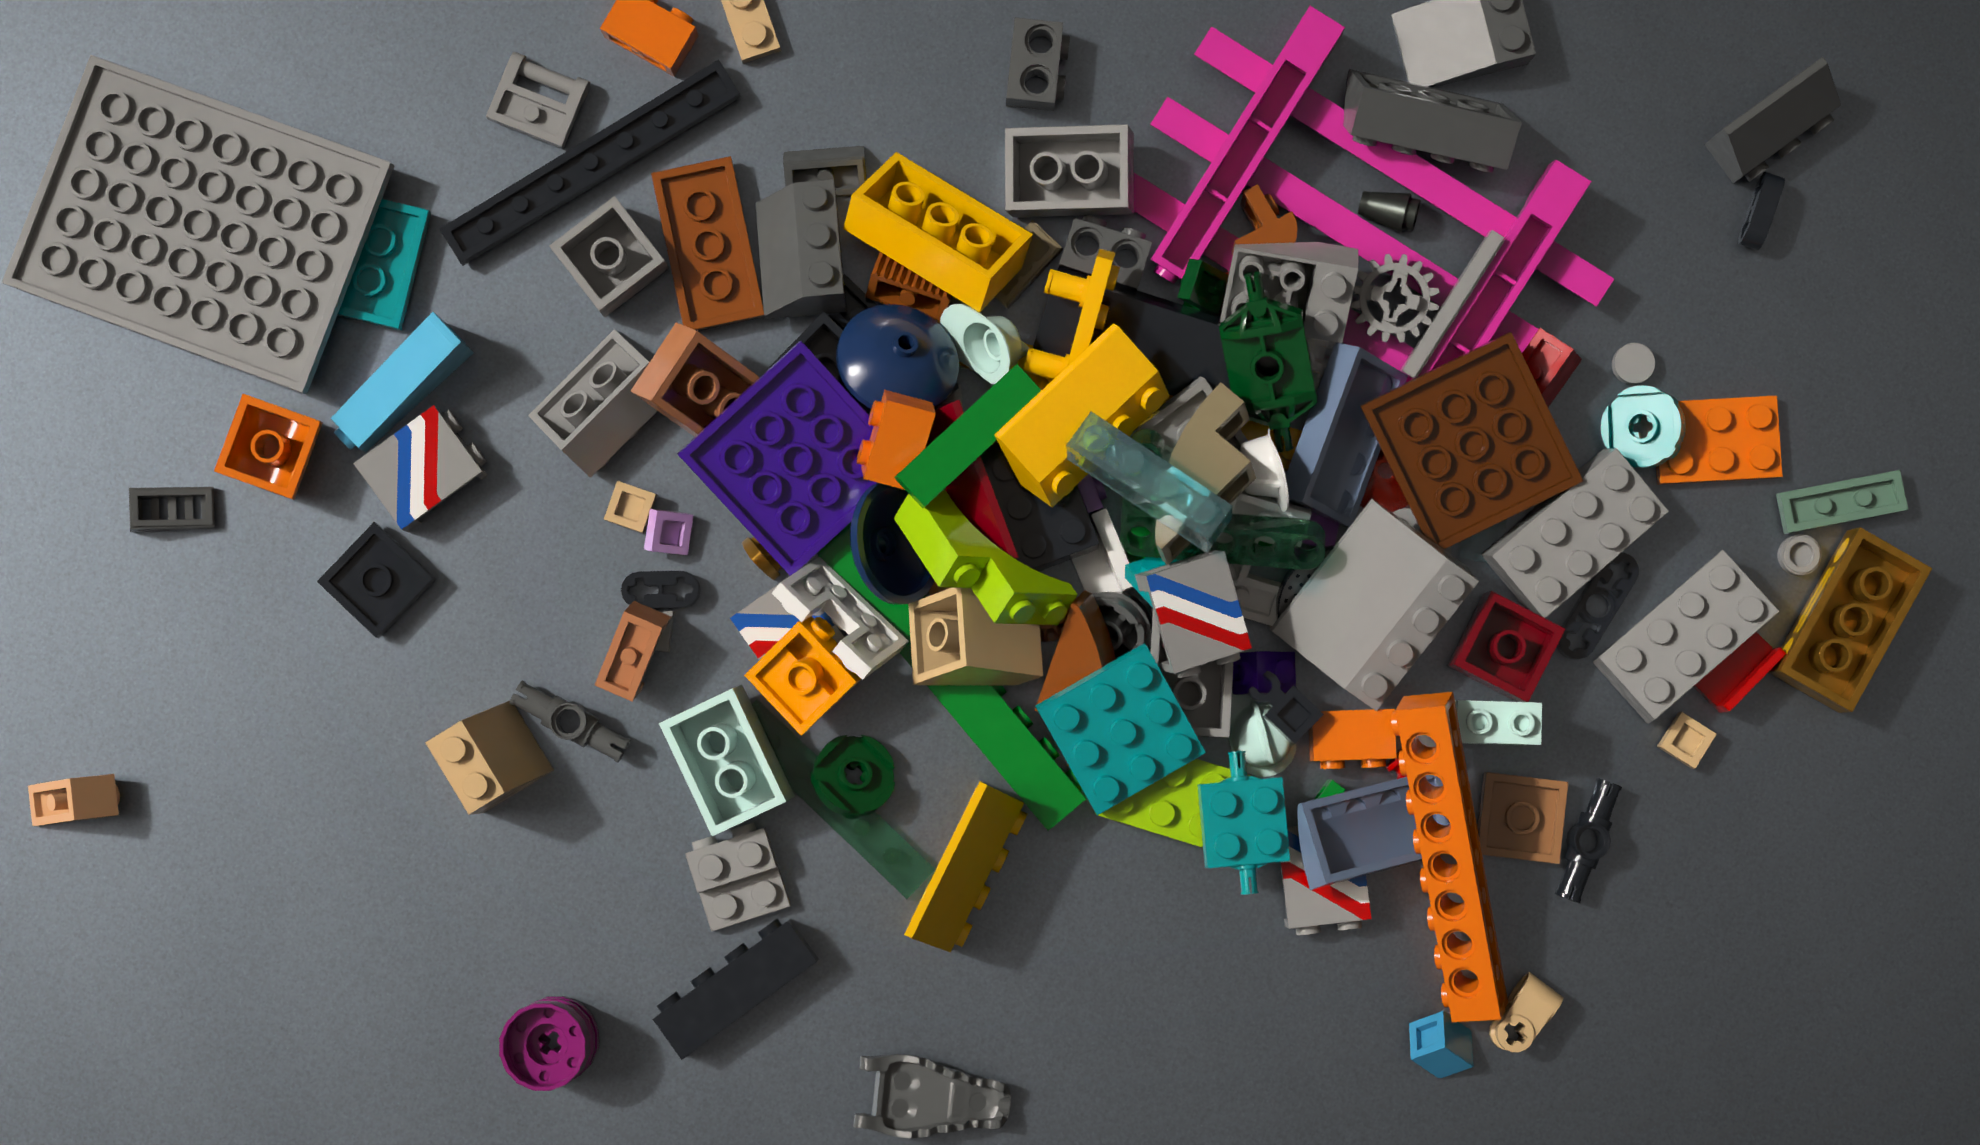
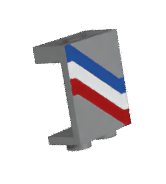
M433 405L353 463L401 530L408 533L422 523L419 518L476 477L482 480L488 475L482 467L487 460L473 442L466 445L459 436L458 432L463 427L449 409L442 412L441 409Z
M1210 550L1170 563L1169 565L1166 564L1135 574L1139 591L1149 592L1168 660L1160 663L1162 671L1177 673L1178 678L1191 676L1202 671V664L1214 660L1216 665L1231 663L1241 658L1239 652L1252 648L1225 551Z
M778 585L730 618L759 660L800 621L796 616L788 613L782 606V603L772 594ZM822 609L812 615L814 619L816 617L825 619L833 627L835 635L832 638L837 643L845 638L838 627L832 622L831 617Z
M1298 826L1287 827L1290 861L1280 862L1287 918L1284 919L1285 927L1288 929L1295 928L1296 935L1321 933L1320 925L1334 923L1337 924V930L1362 928L1361 920L1371 919L1366 876L1310 890L1302 860Z

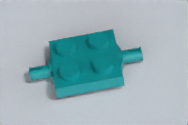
M1246 751L1228 752L1231 777L1218 783L1197 784L1205 868L1230 867L1239 870L1241 895L1259 893L1256 868L1267 863L1290 861L1283 777L1260 779L1247 776Z

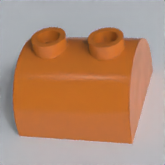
M242 394L214 472L295 500L323 422Z

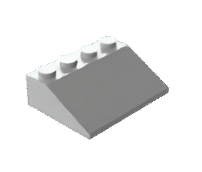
M1371 499L1270 629L1337 684L1377 711L1474 589L1479 580L1465 564L1374 499Z

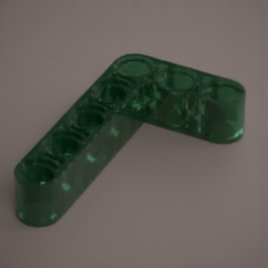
M1152 429L1138 430L1130 437L1124 470L1120 540L1124 550L1131 555L1161 558L1156 546L1155 527L1157 503L1164 476L1166 447L1161 434ZM1146 447L1153 450L1156 456L1151 459H1143L1135 451ZM1146 487L1152 491L1153 495L1148 498H1141L1134 494L1133 489ZM1221 513L1175 559L1182 560L1210 550L1225 551L1228 564L1310 570L1318 567L1324 560L1326 536L1322 526L1312 520ZM1135 526H1143L1150 531V534L1140 537L1133 534L1130 529ZM1224 532L1231 535L1233 540L1229 543H1220L1213 536ZM1260 536H1268L1275 543L1264 547L1257 544L1255 540ZM1308 539L1315 542L1317 546L1311 550H1304L1298 547L1297 543Z

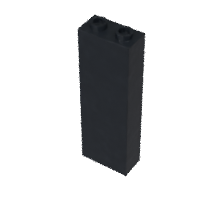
M1059 266L1057 271L1087 279V274ZM1115 284L1114 291L1105 290L1102 304L1109 306L1103 330L1095 328L1091 344L1114 323L1120 327L1159 371L1169 395L1175 396L1200 376L1206 379L1213 390L1220 382L1230 389L1219 331L1221 324L1220 316L1119 284ZM1049 294L1033 349L1065 357L1066 353L1070 354L1082 312V307H1079L1080 303ZM1270 356L1261 357L1256 362L1257 370L1264 376H1273L1280 369L1278 362Z

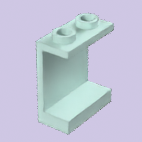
M1455 700L1462 744L1541 745L1542 703Z

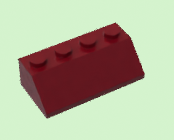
M960 400L935 410L936 414L926 447L964 413ZM979 456L945 490L961 513L979 532L1017 560L1018 554L981 456Z

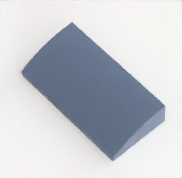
M1335 342L1317 390L1318 402L1310 409L1285 476L1289 502L1311 509L1312 513L1342 526L1350 527L1352 525L1381 450L1360 405L1405 384L1408 375L1361 347Z
M1425 776L1430 784L1443 786L1442 781L1437 776ZM1407 777L1298 804L1299 842L1310 890L1422 861L1421 854H1416L1413 845L1414 829H1417L1415 817L1408 814L1406 807V792L1409 790ZM1440 814L1433 815L1437 823L1450 825L1449 820L1445 816Z

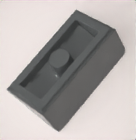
M864 146L787 151L783 153L785 187L797 182L834 179L836 196H850L867 180Z

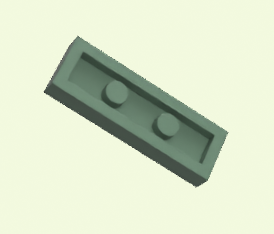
M1900 470L1776 494L1784 534L1908 510Z

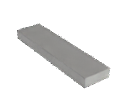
M1493 230L1487 233L1432 319L1431 325L1427 327L1400 369L1401 372L1411 378L1418 377L1504 243L1503 236Z

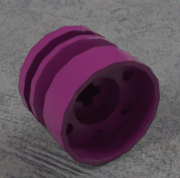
M548 996L519 1009L505 1023L499 1038V1056L505 1071L517 1084L533 1091H551L568 1084L580 1076L593 1063L599 1049V1029L593 1015L582 1003L566 996ZM557 1032L559 1035L557 1039L559 1046L551 1049L548 1046L551 1041L548 1036Z

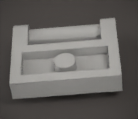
M513 52L506 65L486 118L497 124L564 149L580 107L589 92L590 81L581 77H577L575 80L526 61L525 55ZM520 76L569 94L566 104L517 86L516 82Z

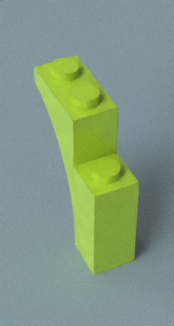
M945 489L924 508L908 494L894 517V520L938 587L971 588L994 623L1058 625L1066 616L1068 609L1078 595L1070 583L1036 571L997 547L968 521Z

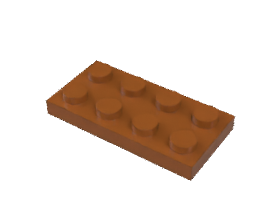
M731 156L651 173L683 325L696 331H702L763 318L764 307Z

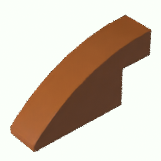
M1086 590L1071 604L1037 704L1116 660L1110 634L1093 594Z

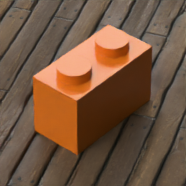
M616 0L600 27L604 38L675 77L699 36L696 27L692 25L694 19L674 7L671 12L657 5L659 0Z
M884 390L881 402L877 400L873 402L868 424L874 427L870 440H862L857 456V464L862 465L863 479L904 489L894 477L925 449L936 414L933 402Z
M1374 709L1321 711L1324 715L1308 730L1310 761H1320V769L1345 768V760H1361V768L1386 767V759L1397 758L1396 736L1393 733L1391 723L1392 712L1395 709H1378L1377 711Z

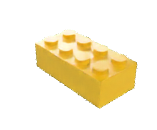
M895 152L852 194L843 227L850 234L978 312H981L1022 269L1033 236L1029 231L898 152Z

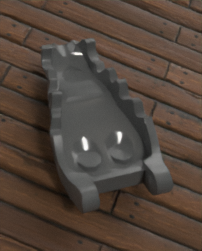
M905 1054L860 1056L859 1069L868 1072L876 1071L872 1114L856 1113L854 1116V1128L874 1130L901 1138L928 1137L935 1133H950L974 1127L999 1129L1002 1128L1009 1117L1011 1095L1008 1086L1003 1082L973 1077L962 1071L939 1065L919 1056Z

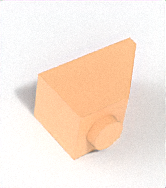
M114 774L70 778L28 785L32 826L119 815L120 793L115 784Z

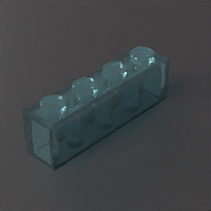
M1092 411L1066 445L1067 460L1206 553L1231 520L1233 505Z

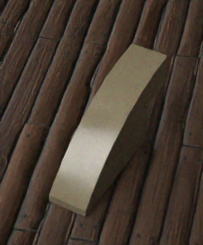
M1221 382L1201 403L1185 426L1172 451L1163 476L1157 503L1155 540L1161 559L1167 565L1256 479L1251 461L1228 442L1250 420L1245 402Z

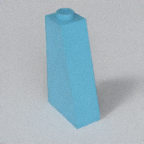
M432 312L331 417L333 422L339 427L334 431L335 435L350 450L357 446L359 449L367 452L474 352L444 320Z

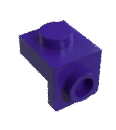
M1295 652L1240 653L1241 658L1233 662L1232 693L1234 695L1248 694V690L1252 686L1261 694L1269 693L1271 685L1262 676L1266 671H1270L1278 677L1280 690L1284 693L1293 685L1296 687Z

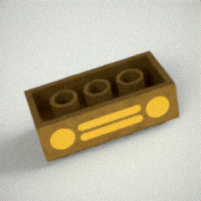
M1861 527L1847 530L1781 647L1786 654L1768 673L1838 713L1853 712L1932 568Z

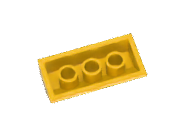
M1113 323L994 436L1020 485L1053 508L1087 474L1099 466L1104 458L1123 440L1127 439L1153 412L1157 411L1170 396L1159 371L1120 327Z

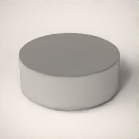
M1640 343L1624 345L1616 351L1612 359L1614 375L1618 380L1628 385L1644 382L1652 375L1655 369V358L1652 351Z
M1798 534L1786 538L1781 543L1777 557L1781 568L1785 572L1794 576H1802L1817 569L1821 562L1822 552L1814 538Z

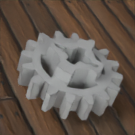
M1385 254L1384 265L1379 266L1372 259L1369 261L1372 271L1369 275L1362 271L1357 273L1358 278L1363 284L1362 286L1354 287L1353 293L1359 295V300L1351 303L1350 308L1360 309L1362 314L1355 322L1360 324L1367 321L1370 326L1366 334L1371 336L1379 330L1382 332V342L1385 343L1388 341L1390 334H1396L1399 343L1404 342L1406 331H1410L1413 336L1418 337L1420 332L1417 325L1422 323L1430 326L1432 323L1430 318L1426 316L1427 311H1437L1439 308L1437 304L1430 302V297L1438 294L1439 288H1429L1427 285L1434 277L1433 273L1422 276L1419 273L1422 262L1419 260L1412 267L1408 266V259L1405 254L1401 256L1398 263H1393L1391 255ZM1393 271L1389 283L1382 287L1370 285L1380 274ZM1408 275L1418 283L1422 297L1412 294L1406 284ZM1397 279H1399L1400 296L1406 298L1405 304H1398L1392 312V317L1389 318V301L1383 299V294L1390 293L1393 287L1396 286ZM1367 300L1376 302L1383 313L1381 323L1370 313ZM1406 310L1418 311V314L1412 321L1405 325L1396 326L1398 316Z

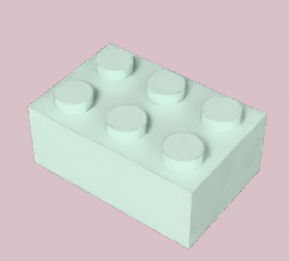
M743 685L734 687L659 723L712 836L795 797Z

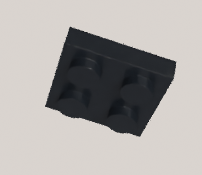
M373 522L317 582L374 637L379 639L436 579L379 524Z

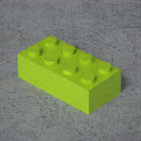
M1194 759L1098 816L1203 848L1197 784L1218 783L1231 777L1230 769Z

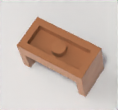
M633 601L623 612L595 686L633 702L642 691L644 686L642 681L660 636L668 626L671 617Z

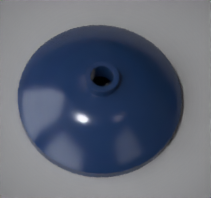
M885 304L860 312L848 322L837 345L836 361L842 381L851 394L870 409L875 400L881 402L884 390L933 402L934 409H936L949 397L958 378L959 358L952 338L935 319L912 307ZM899 343L908 346L910 349L901 348Z
M876 483L863 493L852 517L850 546L853 561L861 579L876 597L893 605L910 604L920 600L927 594L934 583V579L894 520L896 513L909 493L904 489Z

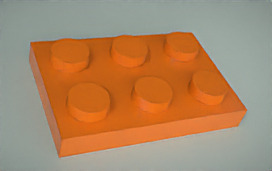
M1777 396L1678 401L1685 417V436L1680 445L1678 455L1656 467L1657 485L1783 477Z

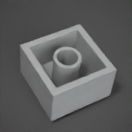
M615 196L549 245L604 317L608 316L669 269L665 260Z

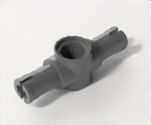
M523 680L519 683L516 690L526 695L527 699L518 694H513L509 702L511 705H515L541 719L540 724L552 730L558 738L570 740L583 748L588 745L614 759L617 763L621 760L624 752L613 747V744L627 749L631 739L625 738L600 724V719L588 713L582 705L570 703L557 695L552 698L526 684ZM568 710L576 711L580 717V726L573 733H566L560 725L561 716Z

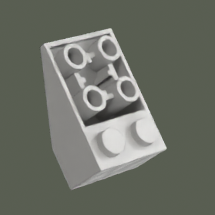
M1321 242L1235 244L1220 322H1223L1244 306L1247 299H1249L1244 275L1252 273V276H1254L1255 272H1262L1264 292L1268 299L1303 309L1302 318L1306 337L1337 343L1343 342L1358 273V249Z

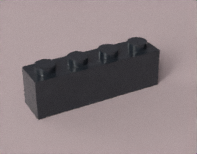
M778 918L758 932L762 940L748 949L745 943H742L724 957L728 964L721 970L714 973L711 967H709L690 981L694 989L681 998L676 991L657 1005L661 1013L653 1018V1021L681 1060L819 960L791 919L784 924H781Z

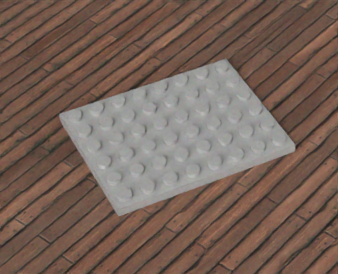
M90 55L2 283L307 395L395 165L378 157Z

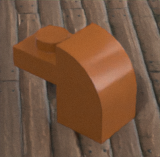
M1258 184L1243 191L1240 205L1252 224L1254 231L1234 241L1232 255L1235 244L1296 242L1297 223L1292 211L1277 218L1279 210L1274 199L1269 193L1264 195Z

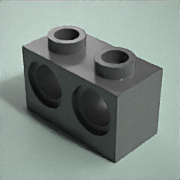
M1014 18L1006 106L1054 111L1055 99H1064L1066 76L1058 75L1059 60H1068L1070 36L1062 35L1063 22ZM1036 37H1045L1051 42L1052 47L1046 53H1036L1030 48L1029 43ZM1038 76L1047 82L1048 87L1044 92L1035 94L1027 90L1025 82L1031 77Z
M1084 215L1083 220L1074 217L1059 266L1091 276L1099 249L1114 253L1122 249H1128L1136 255L1137 263L1131 268L1120 267L1116 284L1137 290L1152 242L1145 240L1146 234L1123 227L1122 232L1106 228L1107 222L1094 216ZM1082 237H1090L1097 242L1098 251L1090 256L1082 255L1077 251L1075 243ZM1114 258V261H1113V264H1112V265L1119 266V265L1116 263L1115 258Z

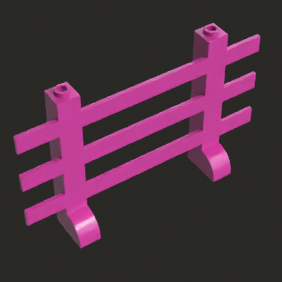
M1309 6L1273 65L1212 26L1194 55L1255 93L1229 135L1169 97L1166 98L1150 124L1211 163L1186 204L1134 173V212L1167 232L1151 258V261L1157 264L1154 272L1175 284L1178 278L1182 280L1189 258L1200 260L1204 255L1230 271L1234 241L1239 238L1221 226L1245 187L1249 186L1251 188L1258 184L1263 194L1269 193L1277 205L1288 212L1292 211L1296 217L1339 244L1358 249V256L1368 262L1373 259L1379 266L1384 265L1385 254L1391 255L1393 263H1398L1401 256L1405 254L1408 259L1407 265L1411 267L1420 260L1422 267L1419 273L1422 276L1428 273H1433L1434 275L1427 283L1428 287L1439 288V293L1431 296L1430 301L1441 307L1458 278L1265 158L1290 116L1483 237L1491 230L1503 236L1504 243L1418 377L1488 343L1490 339L1494 340L1508 332H1512L1521 353H1523L1539 329L1515 315L1509 309L1535 269L1597 307L1614 281L1613 277L1554 241L1592 182L1560 161L1555 160L1547 165L1528 196L1524 207L1519 215L1515 217L1416 154L1408 155L1397 152L1391 148L1392 144L1377 141L1376 146H1367L1353 141V135H1350L1343 126L1344 109L1309 88L1313 79L1339 42L1345 29L1344 26L1312 6ZM1388 271L1386 273L1392 276L1393 271ZM1408 275L1407 286L1422 295L1418 283ZM1350 308L1343 343L1361 347L1400 371L1414 348L1405 342L1399 343L1392 334H1390L1386 343L1382 342V332L1379 330L1368 336L1366 333L1370 324L1367 321L1357 324L1355 320L1360 314ZM1408 376V377H1407V380H1406V383L1409 382V381H1411V380H1413V379H1415V378H1411V377Z

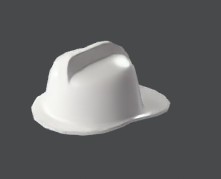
M1268 429V435L1241 444L1240 452L1251 461L1256 479L1245 489V492L1252 495L1275 497L1281 510L1287 512L1289 508V495L1285 472L1278 451L1271 439L1270 429Z

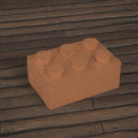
M676 322L633 386L631 392L696 437L760 377L698 331Z

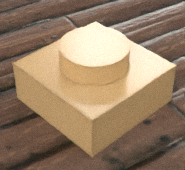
M617 481L604 520L644 534L648 524L649 511L653 509L658 495Z
M1678 712L1657 747L1691 769H1695L1717 734L1685 713Z

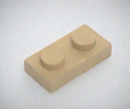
M721 0L743 64L781 51L764 0Z

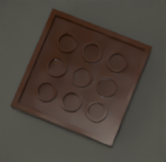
M1508 332L1360 405L1422 534L1442 549H1446L1583 482L1512 332Z

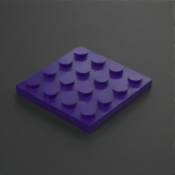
M802 341L793 346L677 453L790 576L804 566L852 521L859 499L869 487L877 483L863 479L862 465L857 464L861 442L863 439L870 440L874 427L868 424L869 415Z

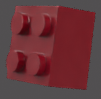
M1489 591L1481 597L1447 666L1516 702H1529L1565 628L1493 591Z

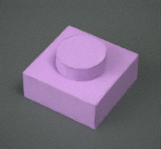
M650 509L644 550L688 555L694 515Z

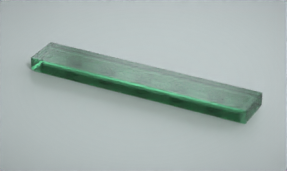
M756 699L752 706L792 790L908 899L936 868L876 811L870 815L860 816L858 819L851 820L829 809L818 797L810 780L817 755L760 700Z

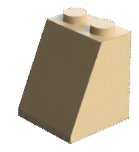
M949 588L908 604L914 685H1019L1043 677L1040 625L994 623L971 588Z
M510 701L463 719L425 742L468 815L487 812L554 771L515 705H511Z

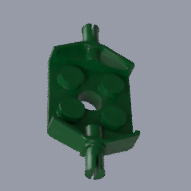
M1255 272L1254 276H1252V273L1244 275L1249 299H1247L1244 306L1226 318L1219 326L1230 389L1245 402L1250 421L1269 426V429L1273 430L1277 451L1283 452L1284 444L1285 450L1290 451L1294 449L1289 428L1291 422L1318 402V393L1315 390L1302 318L1303 309L1268 299L1264 292L1262 272ZM1270 356L1278 362L1280 369L1273 376H1264L1257 370L1256 362L1261 357Z

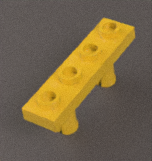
M1099 249L1092 275H1087V279L1050 269L1044 293L1079 302L1082 312L1070 354L1066 353V356L1062 357L1029 347L1023 367L1024 372L1054 379L1091 345L1095 328L1103 330L1109 306L1102 304L1106 289L1114 291L1120 270L1119 266L1112 265L1116 253Z

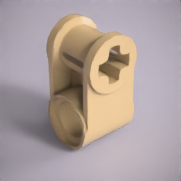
M1531 972L1526 973L1510 993L1508 1004L1501 1020H1493L1490 1025L1489 1035L1492 1042L1498 1048L1510 1052L1526 1050L1544 1025L1555 1015L1563 1002V996ZM1507 1025L1516 1026L1515 1032L1519 1035L1516 1041L1507 1040L1508 1033L1504 1030Z

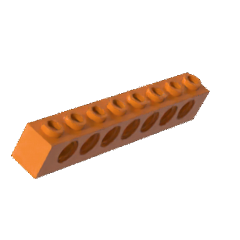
M1453 692L1403 696L1395 711L1392 712L1391 723L1395 736H1400L1402 751L1399 752L1400 772L1402 776H1407L1409 790L1406 792V807L1408 814L1415 817L1417 829H1414L1413 845L1416 854H1421L1424 868H1421L1420 883L1422 891L1429 894L1431 906L1427 910L1428 927L1430 931H1435L1438 944L1434 948L1435 965L1438 970L1442 969L1445 983H1442L1441 986L1442 1003L1445 1008L1449 1007L1452 1022L1501 1020L1508 1004L1454 694ZM1427 735L1435 741L1436 746L1428 747L1423 745L1418 736ZM1425 776H1437L1442 781L1443 786L1430 784ZM1440 814L1445 816L1449 820L1450 825L1437 823L1433 815ZM1445 853L1453 856L1457 864L1446 863L1442 860L1440 854ZM1447 893L1460 895L1464 902L1457 903L1452 901ZM1454 932H1464L1470 937L1471 940H1460L1456 937ZM1461 970L1472 971L1477 976V979L1467 978L1462 974Z

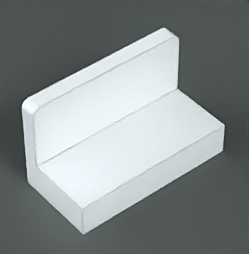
M1105 508L1091 514L1090 520L1099 541V549L1071 559L1083 589L1095 594L1099 592H1124L1134 588L1125 579V565L1129 564V561L1107 509Z

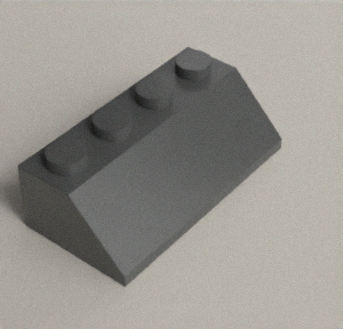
M1349 69L1346 82L1343 126L1350 135H1353V141L1367 146H1376L1377 141L1392 144L1391 148L1393 150L1408 155H1415L1416 150L1431 153V158L1449 164H1454L1455 159L1470 161V167L1484 172H1493L1494 167L1508 170L1522 122L1503 103Z

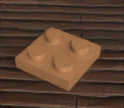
M1484 772L1478 821V835L1482 855L1560 864L1568 782Z

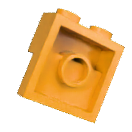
M810 616L803 622L798 621L744 675L801 736L861 680L856 673L848 670L842 660L833 652L834 648L838 645L832 638L835 635V631L821 617L814 619Z

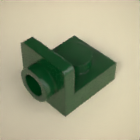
M1189 258L1177 298L1183 300V305L1218 315L1226 292L1229 275L1202 260Z

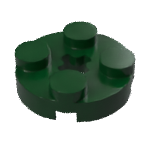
M842 735L832 739L820 751L814 762L810 780L818 797L829 809L843 815L847 819L853 820L858 819L860 816L874 813L890 798L895 786L893 773L895 767L890 753L877 740L864 735L860 737ZM858 767L863 772L860 776L863 784L858 785L855 782L852 784L846 779L847 774L844 771L845 768L854 770Z

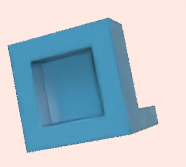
M1441 1011L1409 1023L1410 1056L1413 1062L1437 1078H1444L1474 1067L1472 1032L1462 1023L1452 1022L1449 1014Z

